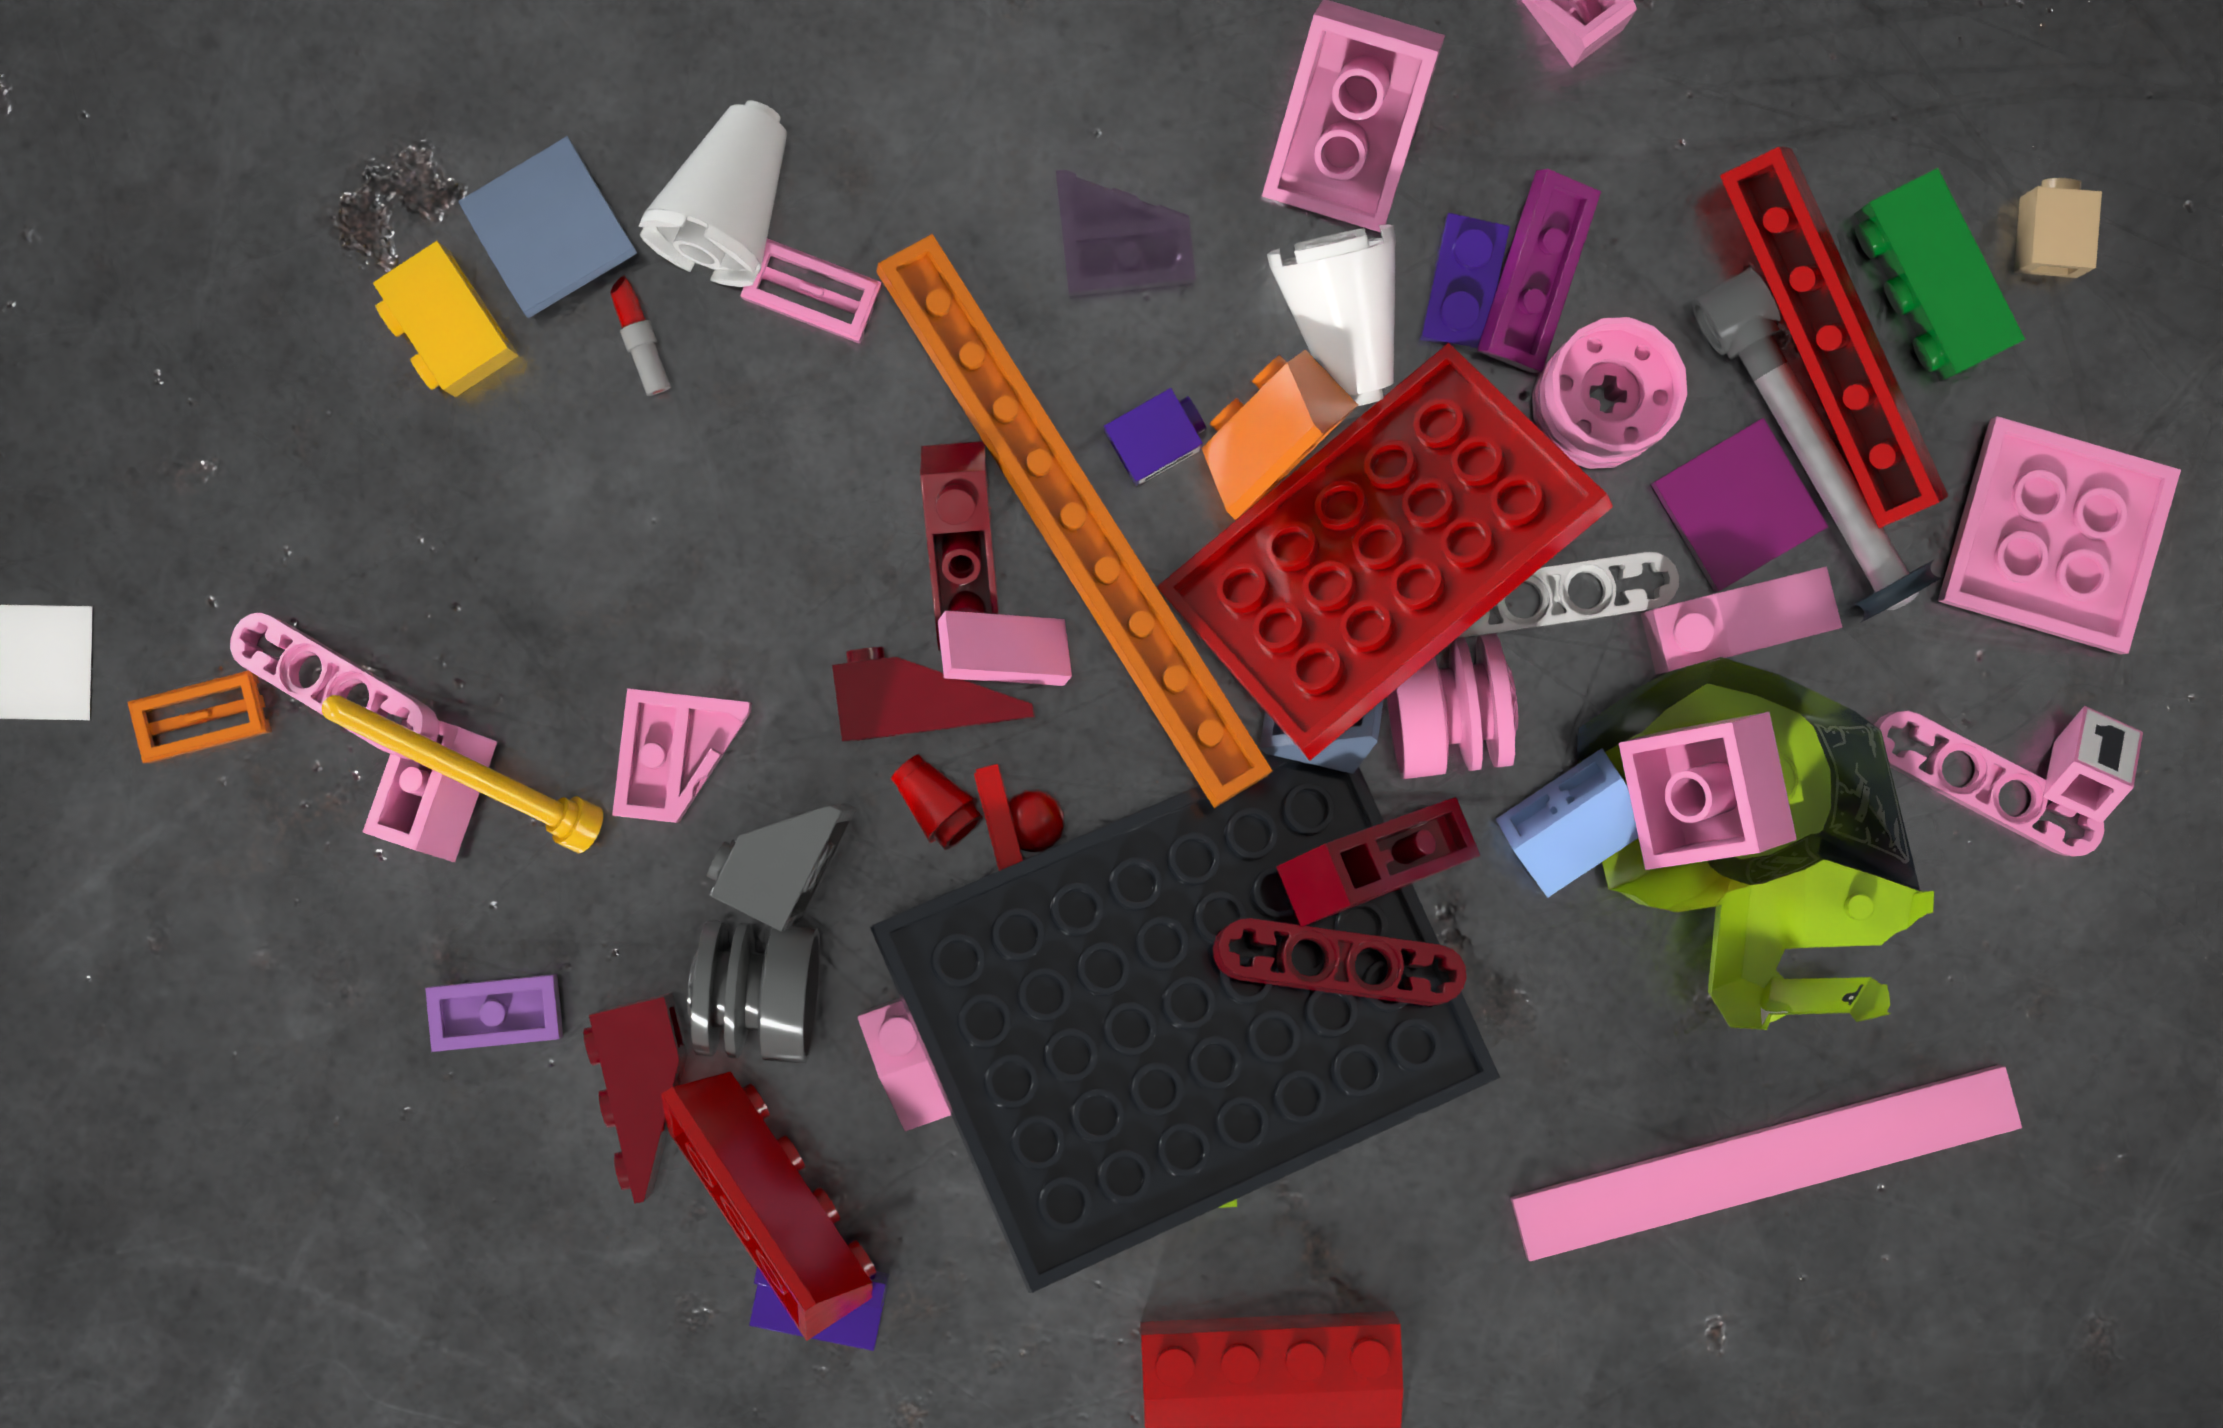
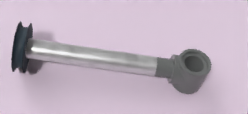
M1751 268L1746 269L1692 299V307L1697 322L1713 348L1721 355L1727 353L1730 359L1740 356L1875 590L1874 593L1853 604L1860 606L1864 610V618L1861 622L1884 610H1895L1905 606L1917 597L1919 591L1943 578L1937 577L1931 572V564L1934 560L1909 573L1884 528H1878L1861 488L1773 338L1780 331L1778 327L1781 320L1780 313L1769 288L1758 273Z

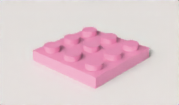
M1996 416L1991 418L1938 602L2117 654H2129L2181 469Z

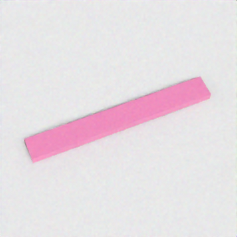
M1999 1064L1511 1196L1510 1199L1526 1258L1530 1262L2021 1129L2022 1125L2006 1066Z

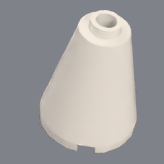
M747 101L745 105L730 106L643 213L639 227H643L640 234L643 241L657 254L688 272H691L695 262L714 269L710 281L735 287L753 285L762 267L787 139V131L779 123L781 119L779 114L769 106L756 101Z
M1388 224L1379 225L1382 238L1368 240L1365 228H1360L1294 244L1295 257L1283 261L1280 248L1267 254L1269 266L1312 357L1350 395L1358 406L1384 399L1382 388L1394 383L1396 237L1393 225Z

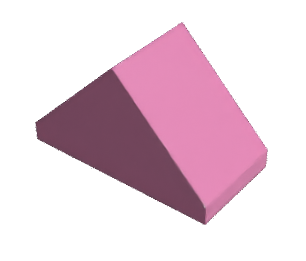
M1522 0L1572 68L1623 31L1637 11L1634 0Z

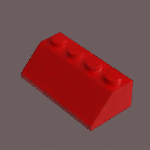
M730 1071L677 1085L661 1094L669 1134L806 1341L872 1298L873 1282L869 1277L876 1273L872 1261L858 1241L854 1240L848 1245L834 1226L836 1222L840 1221V1216L834 1204L821 1187L811 1192L799 1174V1171L805 1168L800 1154L786 1135L776 1140L764 1122V1119L770 1116V1112L762 1097L751 1083L742 1088Z
M1394 1311L1140 1322L1145 1428H1401L1403 1406L1401 1324Z

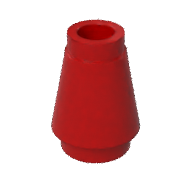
M920 754L908 759L891 777L930 843L937 841L944 850L952 848L963 840L983 818L981 813L975 808L977 799L929 762H926Z

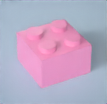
M1770 712L1656 732L1618 743L1645 870L1755 854L1797 840Z

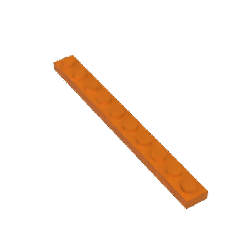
M931 234L879 262L876 270L878 276L1214 808L1267 777L1273 770L934 235Z

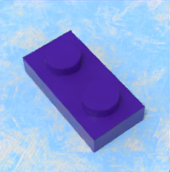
M1447 213L1419 340L1446 345L1449 342L1455 348L1478 352L1477 349L1497 290L1510 229L1509 225Z

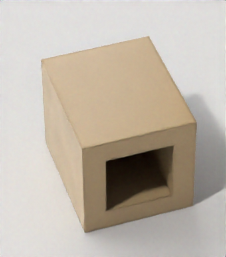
M2050 178L2042 180L2041 186H2037L2021 196L2014 273L2078 278L2095 269L2102 191L2081 190V181Z

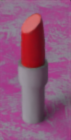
M625 275L621 276L610 290L614 308L622 327L620 333L627 352L632 354L646 395L659 394L670 389L671 386L655 345L657 339L650 321L646 320L639 299Z

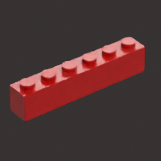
M1779 146L1721 174L1720 178L1878 528L1912 515L1947 498L1949 495L1792 148Z

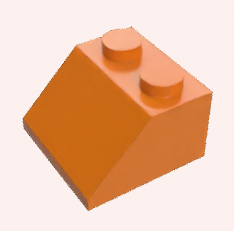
M1306 349L1288 362L1281 355H1278L1252 380L1259 391L1245 405L1238 398H1235L1210 422V425L1217 433L1201 449L1224 507L1235 520L1269 493L1358 406L1350 395Z

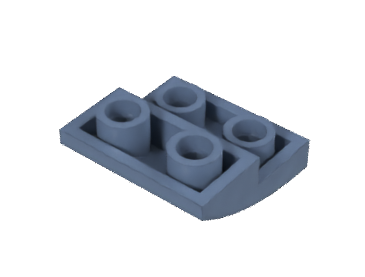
M568 136L458 201L489 257L527 318L532 317L637 254L613 209L602 195Z

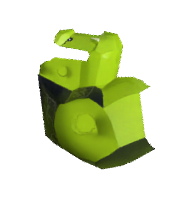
M1723 657L1670 671L1638 687L1579 728L1578 764L1602 748L1627 784L1618 743L1656 732L1770 712L1797 840L1755 854L1645 870L1639 838H1637L1602 862L1608 889L1620 892L1638 904L1673 912L1716 907L1708 993L1731 1028L1768 1030L1769 1023L1791 1014L1850 1013L1856 1022L1892 1014L1887 1012L1891 1005L1887 984H1880L1872 977L1784 979L1776 970L1785 949L1882 945L1895 933L1907 929L1924 915L1933 913L1934 891H1923L1919 887L1880 729L1854 710L1782 675Z

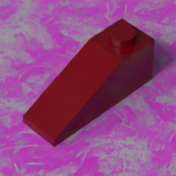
M884 647L846 651L847 663L832 665L842 742L1035 718L1034 705L1032 703L962 679L944 678V673L899 657L885 658Z
M1456 797L1325 843L1276 867L1300 926L1303 927L1481 855Z

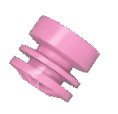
M1630 317L1602 318L1579 329L1547 361L1543 371L1539 372L1532 392L1533 419L1537 427L1577 465L1588 469L1614 468L1638 457L1642 452L1653 446L1679 420L1687 397L1686 368L1675 345L1654 326ZM1599 387L1604 388L1605 399L1614 401V405L1605 412L1600 411L1599 400L1590 398V395Z
M1497 633L1477 636L1476 665L1472 663L1465 638H1456L1451 642L1449 668L1439 669L1437 659L1434 657L1387 696L1393 747L1401 779L1446 774L1450 744H1459L1462 757L1469 771L1481 770L1483 761L1482 740H1486L1489 756L1494 767L1512 766L1514 764L1515 736L1518 730V703L1512 671L1505 660Z

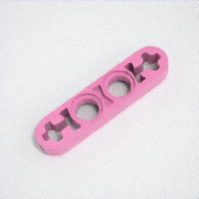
M254 613L241 619L234 628L230 639V650L234 660L245 669L323 715L322 703L327 697L339 695L347 699L348 693L353 687L365 683L369 690L367 709L385 718L390 713L406 719L408 724L414 727V732L435 742L437 741L439 721L435 712L427 705L287 622L263 613ZM262 635L265 636L267 641L285 649L280 659L263 653V650L257 646ZM317 655L322 663L320 677L314 685L309 688H303L299 681L300 668L306 659ZM347 729L348 731L352 732L353 734L357 735L358 737L362 738L363 740L367 741L368 743L372 744L373 746L377 747L378 749L384 752L390 753L392 755L407 760H411L395 751H392L372 740H369Z
M1911 711L1889 712L1880 717L1874 724L1882 732L1890 768L2053 853L2063 856H2083L2094 851L2101 843L2105 831L2104 821L2100 823L2080 814L2077 824L2085 830L2082 839L2070 838L2064 843L2062 841L2065 836L2063 828L2050 821L2039 820L2045 809L2062 817H2073L2077 812L2055 802L2047 806L2048 799L2043 797L2046 780L1918 713ZM1908 723L1911 726L1909 737L1925 747L1934 745L1935 736L1941 739V743L1935 747L1928 757L1925 772L1920 770L1919 766L1927 757L1912 750H1901L1897 756L1892 753L1895 742L1887 737L1890 728L1902 729ZM1956 750L1965 752L1974 762L1975 772L1973 778L1963 787L1950 785L1942 773L1944 759L1948 754ZM2011 780H2018L2024 783L2031 795L2029 808L2025 813L2016 817L2009 816L2002 810L1998 797L2000 789ZM2039 820L2037 831L2032 825Z

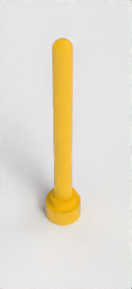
M331 695L322 703V713L328 720L545 823L546 831L552 834L553 841L576 853H583L593 844L600 832L603 823V810L599 806L578 796L571 799L562 797L555 800L342 696Z

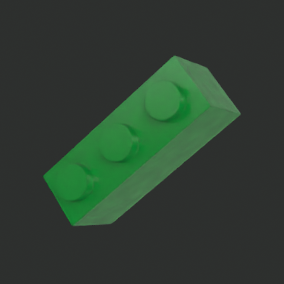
M1939 168L1872 200L1855 212L1859 224L1855 226L1858 241L1869 258H1878L1888 278L1884 282L1887 298L1899 315H1907L1917 335L1913 339L1915 353L1928 372H1936L1940 382L2025 340Z

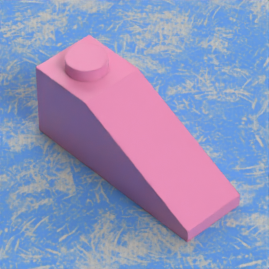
M1827 566L1640 613L1656 674L1667 673L1719 657L1727 658L1842 628Z

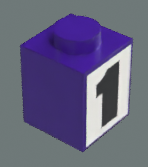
M1172 388L1167 389L1104 425V433L1135 487L1199 452L1203 442L1198 434L1207 429L1190 397L1187 396L1179 401Z

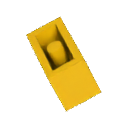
M435 241L373 282V285L383 298L381 302L375 305L379 315L396 337L406 333L418 352L410 358L411 363L431 390L440 386L445 392L457 397L519 356L450 250L438 241Z

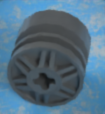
M708 920L705 922L698 950L691 963L687 996L692 1044L696 1055L713 1056L718 1047L721 1029L724 1028L725 1052L728 1058H739L745 1047L749 1030H757L763 1060L806 1064L812 1048L820 977V935L818 928L792 926L784 931L772 928L765 953H757L755 951L753 929L750 923L740 922L737 925L732 947L729 950L728 931L725 921Z

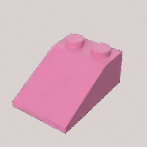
M1322 0L1312 19L1262 197L1381 233L1379 225H1386L1445 35L1330 0Z

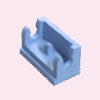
M1602 748L1496 818L1511 848L1547 898L1639 838L1628 786Z

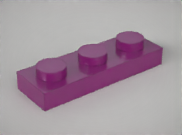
M1550 169L1536 170L1477 349L1478 352L1528 372L1543 371L1601 191Z

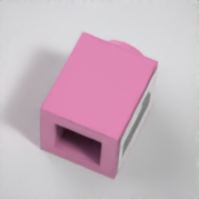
M2084 706L2053 743L2043 797L2102 823L2134 788L2143 732Z

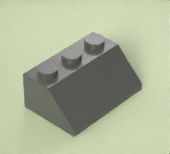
M846 803L828 805L739 835L737 841L732 840L730 843L724 841L707 873V877L716 881L709 896L779 931H784L800 923L857 809Z

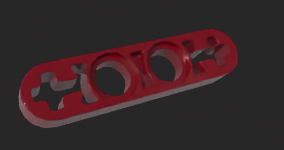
M1239 919L1224 927L1216 936L1213 945L1214 960L1218 968L1228 977L1237 980L1430 1006L1446 1003L1459 995L1464 989L1467 979L1466 966L1461 956L1452 948L1443 945L1310 926L1301 927L1300 925L1267 920ZM1243 932L1250 934L1249 940L1251 945L1271 948L1276 945L1274 935L1282 936L1283 940L1276 955L1279 973L1270 970L1275 959L1273 957L1256 956L1248 960L1246 967L1240 965V956L1235 952H1229V943L1241 939ZM1300 940L1316 942L1324 952V967L1316 976L1301 974L1292 963L1291 954L1293 947ZM1371 948L1377 950L1387 961L1388 972L1386 978L1378 985H1370L1363 982L1355 971L1357 955L1363 949ZM1402 953H1407L1408 958L1403 966ZM1434 959L1438 960V969L1449 975L1448 983L1438 985L1435 992L1430 991L1431 984L1429 980L1418 977L1403 979L1405 990L1398 989L1397 987L1404 967L1424 968L1431 965Z

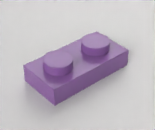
M557 974L425 988L431 1052L563 1038Z

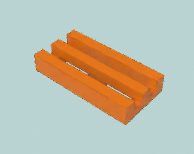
M248 670L128 701L142 762L153 763L272 732L269 720L265 719L263 708L266 706L263 695H259L257 683L260 682L258 676ZM238 688L242 689L244 699L148 723L146 715L148 711ZM248 712L249 723L154 746L153 736Z

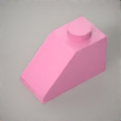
M901 998L862 1011L857 1018L879 1079L904 1131L950 1116L951 1113Z

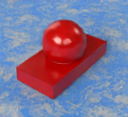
M1000 764L976 769L974 777L999 871L1025 860L1022 850L1026 852H1042L1052 847L1059 840L1065 826L1064 811L1059 801L1050 793L1039 789L1024 790L1009 800Z

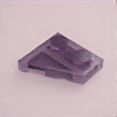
M1068 170L1056 171L1069 296L1195 283L1196 276L1189 215L1162 205L1154 206L1116 188L1111 190L1076 176V173Z

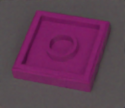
M1764 417L1651 483V486L1715 593L1828 528L1827 523Z

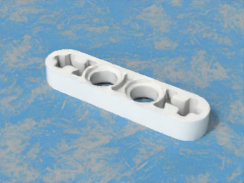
M1643 552L1543 567L1524 581L1533 585L1540 596V606L1532 617L1518 618L1512 615L1507 609L1504 598L1493 607L1500 621L1499 624L1489 625L1490 611H1488L1457 638H1469L1485 634L1653 610L1666 605L1674 598L1679 588V574L1674 563L1668 557L1657 552ZM1642 564H1649L1650 570L1654 574H1663L1664 585L1654 589V599H1647L1644 589L1626 590L1620 592L1625 604L1615 606L1616 584L1609 567H1619L1618 580L1633 578L1642 574ZM1581 572L1596 576L1603 587V596L1600 602L1591 609H1582L1576 606L1570 600L1568 594V585L1571 579Z

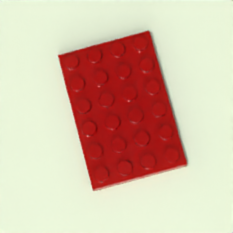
M1448 342L1386 394L1384 399L1374 404L1160 583L1157 589L1308 760L1311 761L1601 518L1613 505L1608 494Z

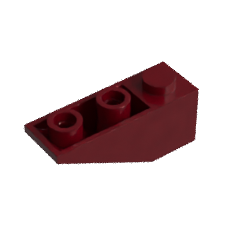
M983 441L921 446L920 479L938 651H941L938 620L944 611L999 614L987 458Z
M673 992L599 1010L589 1015L591 1027L584 1028L583 1031L590 1063L592 1066L601 1064L606 1089L599 1091L602 1117L607 1128L616 1126L621 1151L614 1153L617 1179L622 1190L631 1189L634 1204L644 1202L653 1194L668 1135L661 1094L671 1087L680 1085L688 1055Z

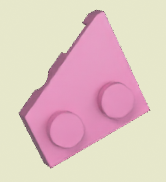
M627 688L612 816L674 823L680 822L750 715L752 703Z

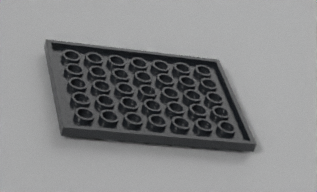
M1270 755L1265 757L1273 771L1267 777L1215 808L1199 785L870 927L1028 1293L1040 1290L1500 1078L1462 992L1456 998L1446 1003L1426 1006L1237 980L1223 973L1214 960L1213 945L1216 936L1224 927L1239 919L1252 918L1300 925L1276 866L1325 843L1384 823L1359 767L1352 774ZM1413 884L1305 925L1439 944ZM1243 932L1241 939L1229 943V952L1239 954L1240 965L1246 967L1248 960L1256 956L1273 957L1275 959L1270 970L1279 973L1276 955L1283 937L1274 935L1276 945L1271 948L1251 945L1249 940L1250 934ZM1300 940L1293 947L1291 956L1295 969L1306 976L1318 975L1325 963V955L1322 948L1316 942L1310 940ZM1371 948L1363 949L1357 955L1355 971L1363 982L1370 985H1378L1386 978L1388 965L1385 957L1379 951ZM1402 953L1403 966L1408 958L1407 953ZM1434 959L1431 965L1424 968L1404 967L1397 987L1398 989L1405 990L1403 979L1418 977L1429 980L1431 984L1430 991L1435 992L1438 985L1448 983L1449 975L1438 969V960Z

